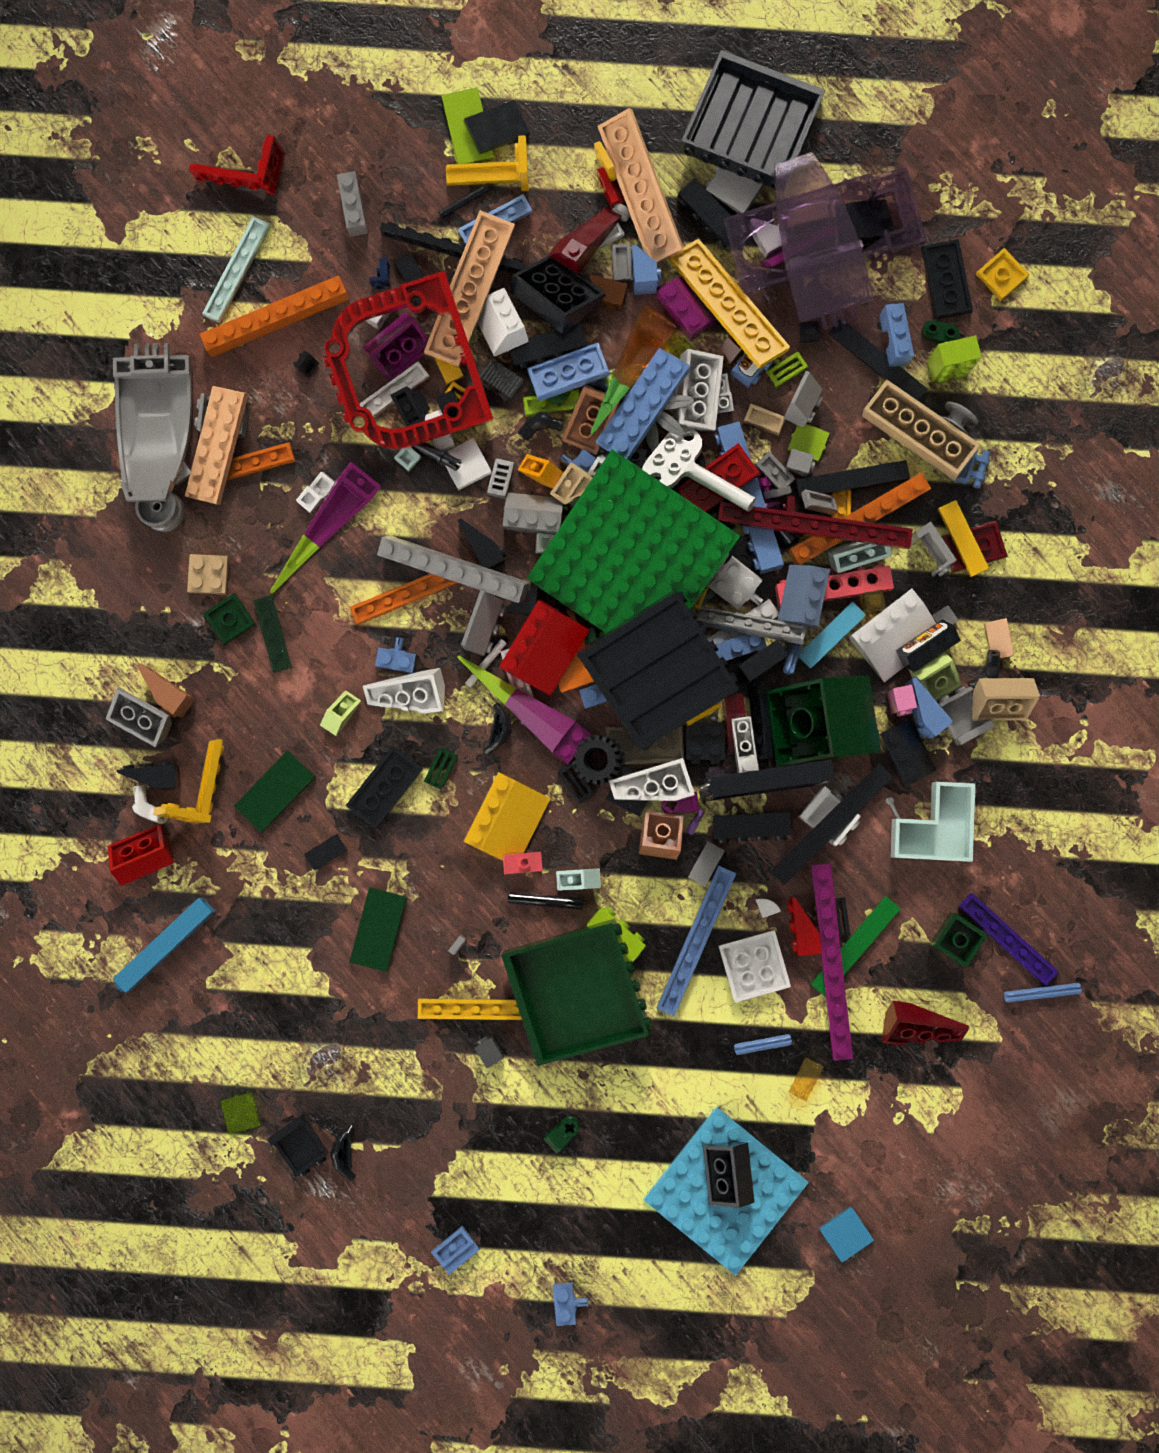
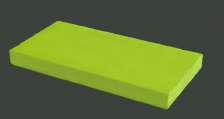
M478 87L441 95L457 164L482 163L495 160L493 150L479 155L463 122L464 118L483 112Z

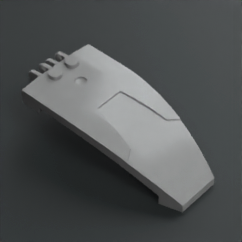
M146 343L145 356H141L140 346L135 344L134 356L113 358L116 430L122 482L120 483L128 502L167 501L177 482L185 460L192 421V359L189 355L171 356L169 343H164V355H159L158 343H153V355L150 343Z

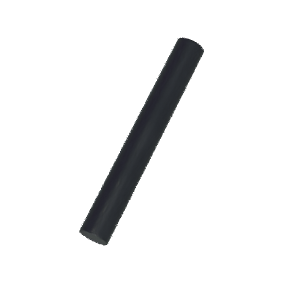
M487 184L482 185L439 211L438 214L441 219L488 192Z

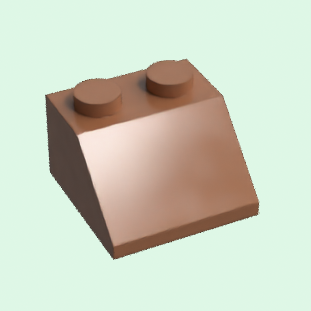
M645 810L639 854L677 860L681 852L684 815Z

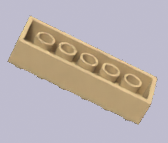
M887 379L863 410L862 417L954 481L974 457L981 445Z

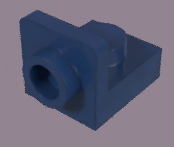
M379 258L380 265H377L378 277H370L369 282L376 289H384L386 286H390V265L387 258Z

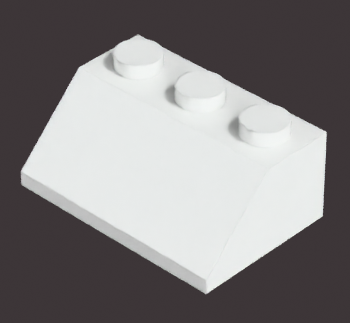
M505 288L489 294L477 323L495 357L529 341L525 327Z

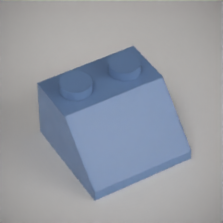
M632 245L631 262L634 295L656 294L657 287H660L661 269H657L656 261L637 245Z

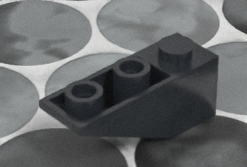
M173 761L161 762V766H154V763L142 764L141 768H135L134 765L123 766V769L117 770L118 774L155 789L181 788L179 765L173 764Z

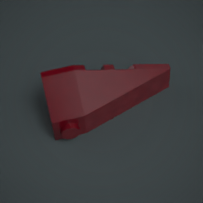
M608 207L604 208L560 239L548 256L579 274L620 221L622 215Z
M892 1001L885 1012L882 1043L901 1046L907 1045V1042L918 1041L919 1044H925L927 1040H936L937 1042L962 1041L969 1030V1026L912 1003Z

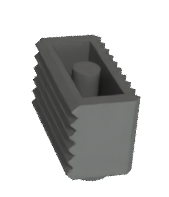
M494 359L490 361L480 376L483 388L488 391L494 390L497 392V396L505 402L506 400L512 402L524 385L522 378Z

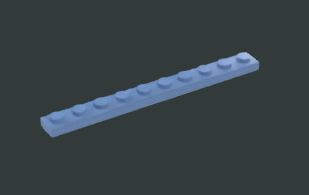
M744 634L716 644L719 649L716 653L719 658L723 656L726 661L762 650L767 645L764 637ZM597 685L579 690L585 709L607 702Z

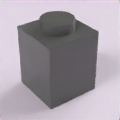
M485 1036L477 1041L478 1045L475 1047V1050L486 1068L504 1058V1054L493 1036L490 1038Z

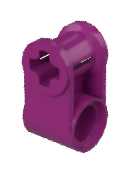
M694 792V796L671 801V803H675L672 810H670V807H666L669 801H662L661 808L664 813L670 814L698 812L697 792Z

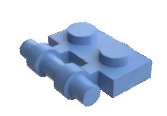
M983 450L982 456L976 453L955 481L967 485L970 478L974 479L973 487L980 488L981 483L985 480L986 475L984 473L986 466H989L991 452ZM975 462L979 464L977 472L972 470Z

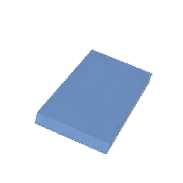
M599 343L527 368L538 401L610 376Z

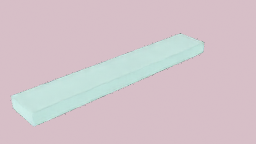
M255 216L252 217L202 313L203 316L219 324L221 323L271 227L270 223Z

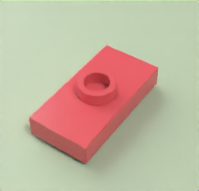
M541 852L503 855L504 874L543 871Z

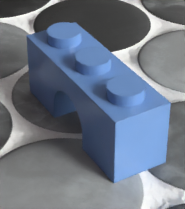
M904 303L888 304L884 306L879 317L882 332H888L889 345L886 349L889 367L907 366L914 357Z

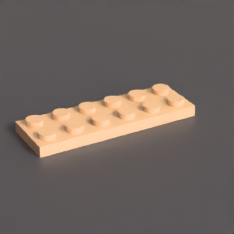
M216 386L212 387L185 497L217 505L221 504L248 394Z

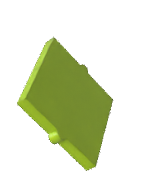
M808 424L804 428L797 425L795 432L791 435L792 440L788 451L791 452L792 449L812 454L814 455L813 460L819 462L822 451L826 449L825 444L830 433Z

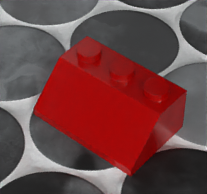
M157 824L107 846L110 872L120 886L131 883L136 879L174 863L173 850L161 824Z

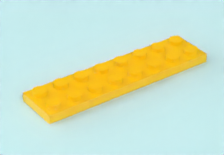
M699 238L686 245L684 251L668 258L671 265L758 369L789 351L790 346Z

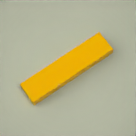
M955 500L938 508L940 516L970 577L988 570L989 567L957 501Z

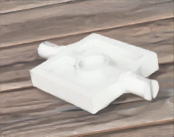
M733 556L720 568L713 581L709 584L710 589L737 610L749 599L758 606L763 601L762 598L755 594L756 588L763 579Z

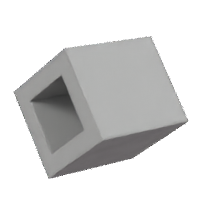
M792 449L785 468L790 473L807 477L809 472H813L815 462L812 461L814 455Z

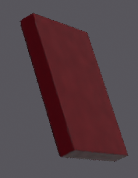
M997 521L970 528L986 563L1008 557ZM950 534L942 536V539L956 558V561L952 564L951 572L965 570L966 567Z

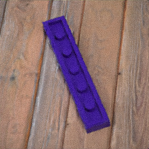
M970 893L958 906L961 911L1044 986H1047L1059 973L973 893Z

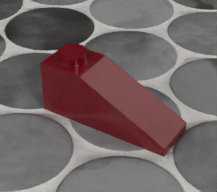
M743 693L731 694L722 700L729 754H735L731 719L746 717Z

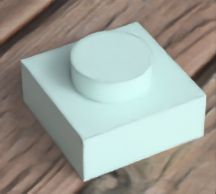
M409 447L401 449L394 459L409 472L421 459V456Z

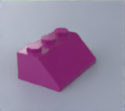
M682 277L672 279L657 291L658 301L690 341L694 340L718 321Z
M405 312L363 346L362 349L390 382L425 355L424 350L428 338L415 319Z

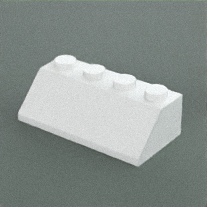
M687 349L680 355V360L689 364L691 370L676 390V395L688 396L694 399L691 405L674 409L673 418L681 427L691 428L695 431H715L724 356Z

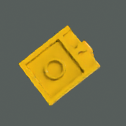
M518 136V143H515L516 161L446 165L447 186L521 182V191H529L526 136Z
M216 739L208 743L196 808L186 807L179 809L180 805L168 803L162 804L161 807H154L153 815L195 824L210 823L212 815H209L213 807L211 799L212 794L216 791L215 778L220 771V764L218 763L224 750L223 740Z

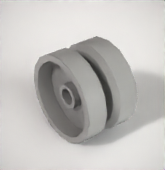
M171 492L167 501L136 502L135 504L136 514L140 521L156 531H172L180 525L184 518V504L180 497Z

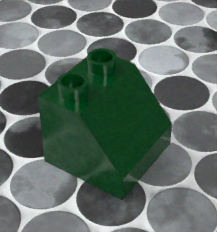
M869 676L820 678L766 691L777 767L851 758L881 752Z

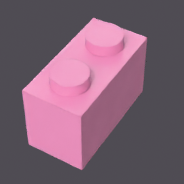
M912 685L894 688L886 692L891 715L897 714V717L913 713V709L917 708Z

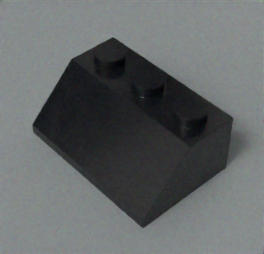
M911 718L879 734V742L902 787L937 770Z
M724 1142L703 1145L709 1205L740 1208L755 1203L748 1142Z

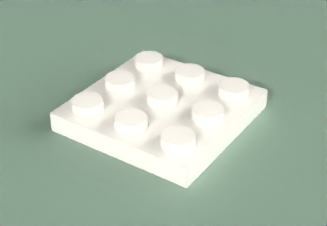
M775 930L718 946L735 1003L791 987Z

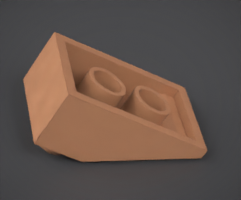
M583 385L562 441L596 455L599 450L596 440L613 417L619 402L597 430L591 434L606 393L589 385Z
M138 663L137 667L155 701L162 707L161 711L174 718L176 716L183 718L195 701V698L150 667Z

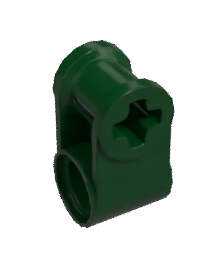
M574 1116L565 1117L544 1136L543 1140L556 1153L560 1152L578 1133L579 1122ZM567 1123L569 1125L574 1124L573 1130L571 1128L566 1129Z

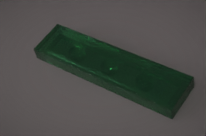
M270 595L253 600L273 673L292 669L273 596Z

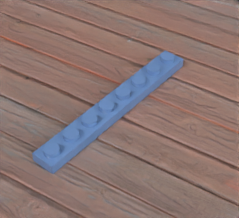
M721 866L717 867L657 1004V1009L675 1016L736 873Z

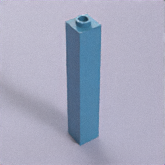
M203 897L198 898L113 978L116 982V988L121 992H131L216 911Z

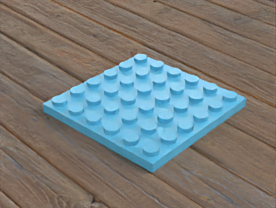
M716 1106L643 1200L736 1276L809 1182ZM724 1142H748L755 1203L740 1208L709 1205L703 1145Z

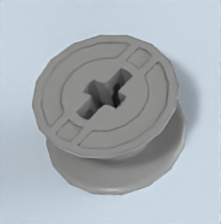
M946 402L945 404L946 410L950 413L948 418L940 416L966 435L968 433L964 426L966 424L977 425L978 423L977 417L970 410L954 402Z

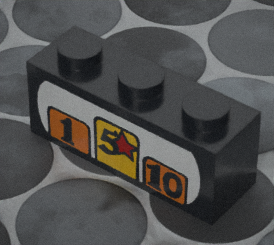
M942 619L896 650L903 666L915 672L960 642L961 639L954 625Z

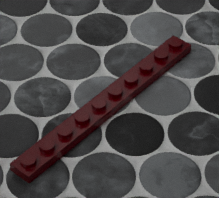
M720 502L718 521L726 524L910 549L913 532L911 528L754 506L748 512L736 504Z

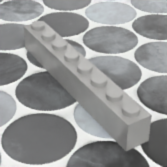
M390 535L381 538L377 553L378 556L517 603L525 601L530 582Z

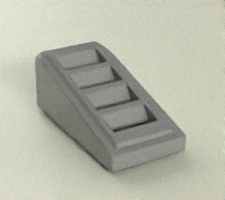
M495 459L487 490L488 496L506 499L514 462ZM498 465L508 466L509 469L498 468ZM497 472L505 473L507 477L496 474ZM495 479L504 480L505 484L495 482ZM493 487H503V490L494 489Z

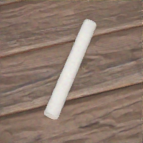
M500 639L479 667L486 670L507 643ZM472 674L465 684L471 688L478 678Z

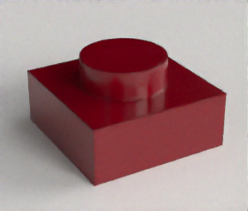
M787 496L785 502H782L781 510L794 512L795 497Z

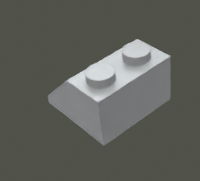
M805 372L784 416V419L803 428L807 422L811 423L815 412L812 410L814 406L818 408L823 398L820 396L822 387L810 372Z

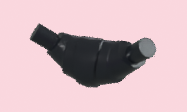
M500 703L493 705L495 714L488 741L489 745L484 749V753L490 755L505 744L512 733L511 721Z
M349 1125L333 1142L330 1158L334 1168L343 1177H347L352 1181L356 1175L351 1170L352 1139L350 1136L355 1129Z

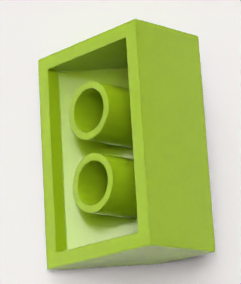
M608 906L605 909L601 907L588 921L587 926L615 919L616 923H619L622 928L621 938L628 947V960L634 962L646 946L643 943L645 939L637 932L635 934L631 933L628 930L630 926L624 920L619 922L614 917L616 913Z

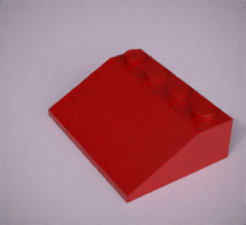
M538 600L499 667L551 696L590 630L542 600Z

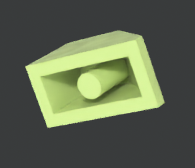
M345 690L326 710L320 726L336 736L345 727L361 703V700Z

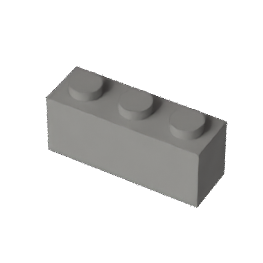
M356 172L337 174L349 236L368 234Z

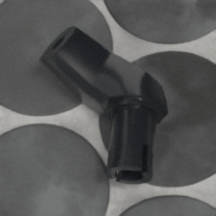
M538 412L526 420L517 434L528 441L537 431L543 430L546 427L561 431L563 426H560V424L564 425L563 419L550 417L547 412Z
M987 651L982 676L968 681V687L972 686L974 690L979 679L999 677V651Z

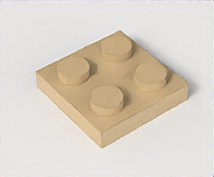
M190 554L187 592L227 595L229 557Z

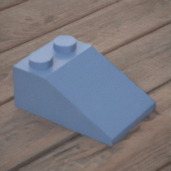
M916 677L905 683L906 686L912 685L917 708L912 710L915 725L918 728L917 732L921 737H926L927 739L936 737L953 723L952 719Z

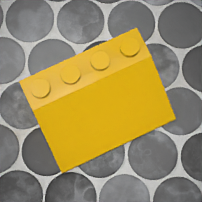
M498 772L464 842L502 861L503 855L524 853L551 798Z

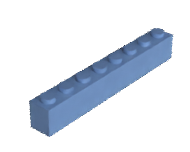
M740 422L717 428L714 438L716 445L721 447L722 452H720V456L739 443L751 460ZM755 478L741 490L756 498L754 507L766 508L758 480ZM742 526L744 534H748L749 541H747L749 551L753 552L755 557L753 559L755 570H759L761 575L781 569L784 563L774 531Z

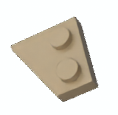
M570 462L550 494L567 505L582 495L593 476L573 462Z

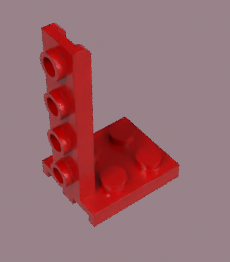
M267 135L266 140L262 144V156L258 161L257 174L194 163L190 165L189 171L196 180L202 182L210 180L220 185L228 183L234 187L246 186L251 190L263 189L268 194L275 195L285 152L274 136Z

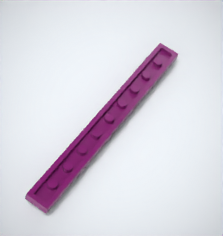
M831 863L811 865L817 926L822 949L821 962L833 1061L853 1059Z

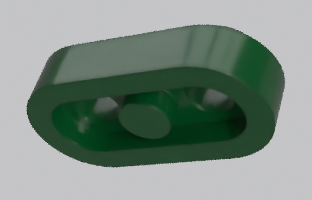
M929 320L924 323L921 334L926 340L945 343L958 340L960 331L955 325ZM929 327H934L935 331H930ZM947 332H953V336H949Z

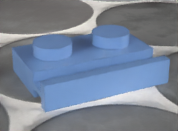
M461 1226L435 1247L431 1253L449 1275L478 1252L480 1247L476 1245L473 1238Z

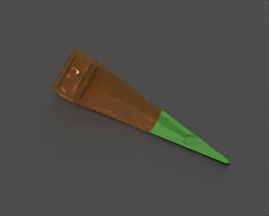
M647 305L642 308L636 321L633 323L592 427L591 434L597 430L645 370L659 348L662 349L676 328L675 324Z

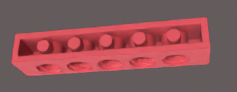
M877 564L873 565L872 569L859 567L855 568L854 572H835V575L828 577L823 602L864 596L865 593L878 591L877 593L891 591L894 589L890 566ZM868 575L875 578V584H870L867 581ZM848 579H855L857 586L851 587L848 584ZM786 580L779 581V584L775 586L778 609L781 607ZM829 582H836L838 590H832L829 587Z

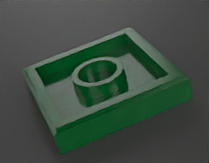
M233 593L203 613L224 646L256 626V623L236 593Z

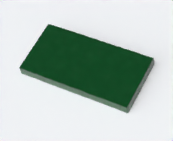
M287 750L234 807L263 833L310 784L315 776Z
M369 887L349 963L384 972L388 971L407 896Z

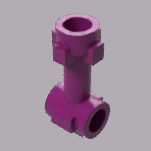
M768 477L759 479L758 483L764 496V492L770 491L769 486L772 484ZM777 498L765 499L766 508L780 509Z

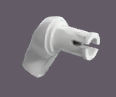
M146 785L134 786L135 804L132 806L133 811L153 822L165 823L168 818L153 815L155 806L147 802Z

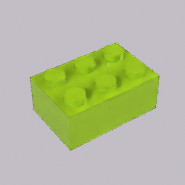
M976 335L937 345L927 360L932 383L938 382L942 384L950 381L951 378L963 379L968 376L982 358Z

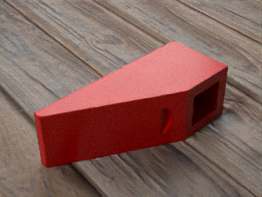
M790 897V901H787L788 913H792V921H789L790 931L794 932L795 940H792L793 952H796L798 956L821 954L819 932L797 899Z

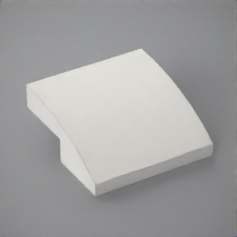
M474 438L448 451L449 455L462 461V464L457 463L460 465L457 471L446 466L458 490L492 474Z

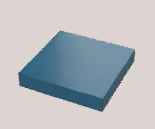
M851 1206L819 1227L841 1262H844L874 1241Z

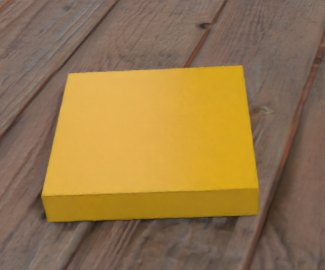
M1005 248L976 273V276L1000 301L1030 275Z

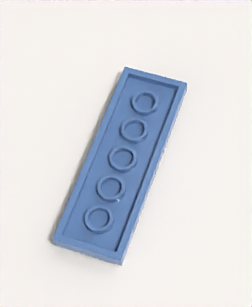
M659 348L596 440V444L608 452L613 449L630 460L691 370V366Z

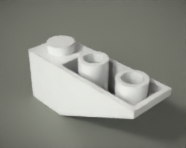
M751 716L731 719L737 773L759 770Z

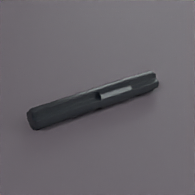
M514 892L508 894V903L580 910L584 908V899Z

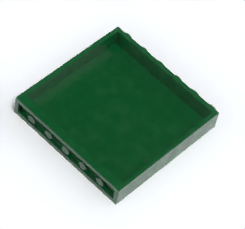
M615 919L511 948L501 954L537 1066L650 1035L653 1028L652 1020L646 1015V1002L639 993L641 991L638 979L635 980L634 965L632 961L628 960V947L621 938L622 928L619 923H616Z

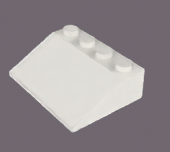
M911 589L852 634L849 640L884 683L904 668L896 650L935 625L936 622L923 601Z

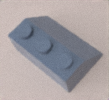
M789 565L778 621L805 625L807 628L816 629L819 625L830 569L811 565Z

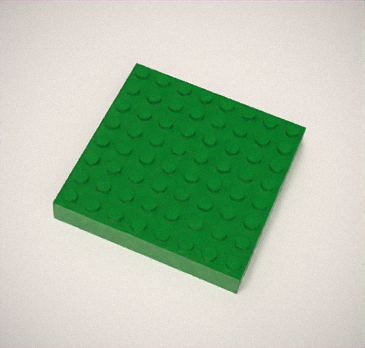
M611 449L526 579L607 633L674 589L678 593L683 592L688 600L685 602L688 609L694 608L742 536Z

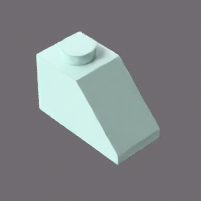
M600 868L556 871L557 891L601 888Z

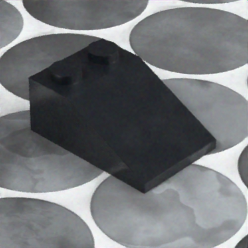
M886 199L851 202L834 208L832 218L834 224L839 229L837 234L841 245L857 240H862L863 244L896 236V230Z

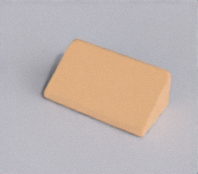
M1007 619L984 623L990 650L999 651L1000 659L1014 656Z

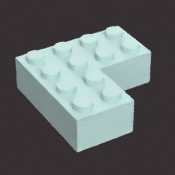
M933 782L931 785L930 820L892 819L890 858L973 862L975 784Z

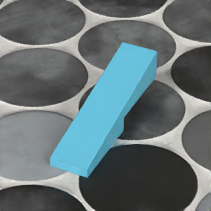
M852 602L800 652L799 658L811 669L866 616L865 613Z

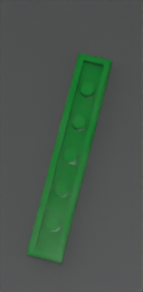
M887 896L883 897L841 947L844 975L901 909ZM821 970L810 984L825 996L823 971Z

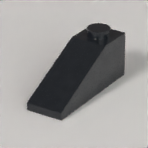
M458 519V523L481 566L493 570L505 563L504 557H506L502 546L497 547L496 543L463 519Z

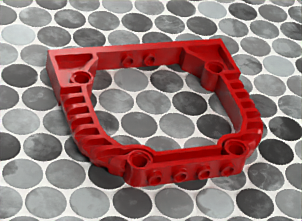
M445 271L362 298L348 305L340 313L332 330V338L328 339L325 343L324 348L327 356L323 358L326 367H331L333 374L329 376L332 385H337L339 393H336L339 405L343 404L345 411L342 414L345 423L349 422L355 432L364 433L371 441L382 447L405 449L493 421V416ZM414 298H419L422 301L417 307L411 304ZM403 308H408L415 314L423 312L425 308L435 311L442 316L450 314L456 331V335H453L456 346H461L463 353H460L462 364L467 365L473 385L466 388L458 403L450 402L446 404L443 415L404 428L389 429L378 426L371 411L361 407L346 365V361L351 353L348 336L362 322ZM334 344L340 346V350L337 353L330 352V347ZM451 408H455L458 411V415L454 418L447 414ZM357 418L365 420L363 427L358 428L355 426L354 422Z

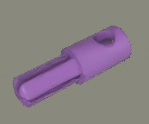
M699 809L694 819L691 820L686 829L687 833L694 834L705 813L703 810Z

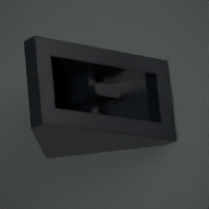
M536 585L531 587L527 592L525 601L521 603L513 601L506 607V611L509 614L529 616L537 603L538 587Z

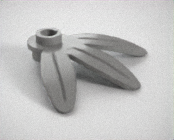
M673 395L664 410L678 409L691 405L694 399L683 395ZM662 411L656 421L667 431L683 436L684 430L679 423L669 414ZM656 421L646 435L647 443L652 452L659 445Z

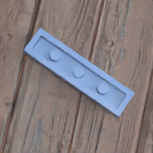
M523 194L488 214L514 223L531 214L532 209ZM476 219L458 229V233L465 244H467Z

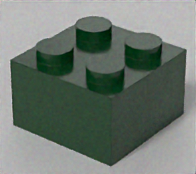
M950 912L929 945L960 966L967 968L988 935L956 913Z

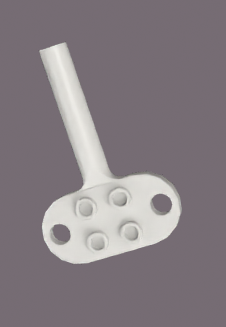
M682 427L684 430L683 436L669 432L643 465L642 470L653 477H660V482L670 489L680 479L689 477L748 512L756 502L755 497L695 463L702 451V439L699 433L691 428ZM692 436L694 439L691 441L684 440V437Z

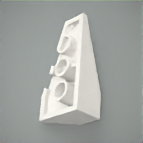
M440 668L416 672L363 686L368 705L387 708L395 707L405 711H419V713L424 714L444 710L445 684Z
M683 758L609 780L615 800L678 801L695 795Z

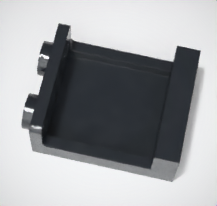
M303 1114L267 1139L271 1146L275 1145L293 1172V1178H296L298 1175L302 1178L311 1171L309 1168L312 1165L316 1164V1166H319L327 1160L325 1156L329 1151Z

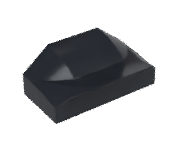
M406 386L390 395L406 427L425 421V416L430 407L421 391L412 390Z

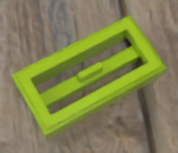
M796 352L767 370L766 374L770 377L774 386L778 388L808 369V365L800 353ZM798 358L797 362L793 363L792 365L782 370L778 374H773L778 369L782 368L789 362ZM802 364V366L797 370L793 371L781 380H777L787 372Z

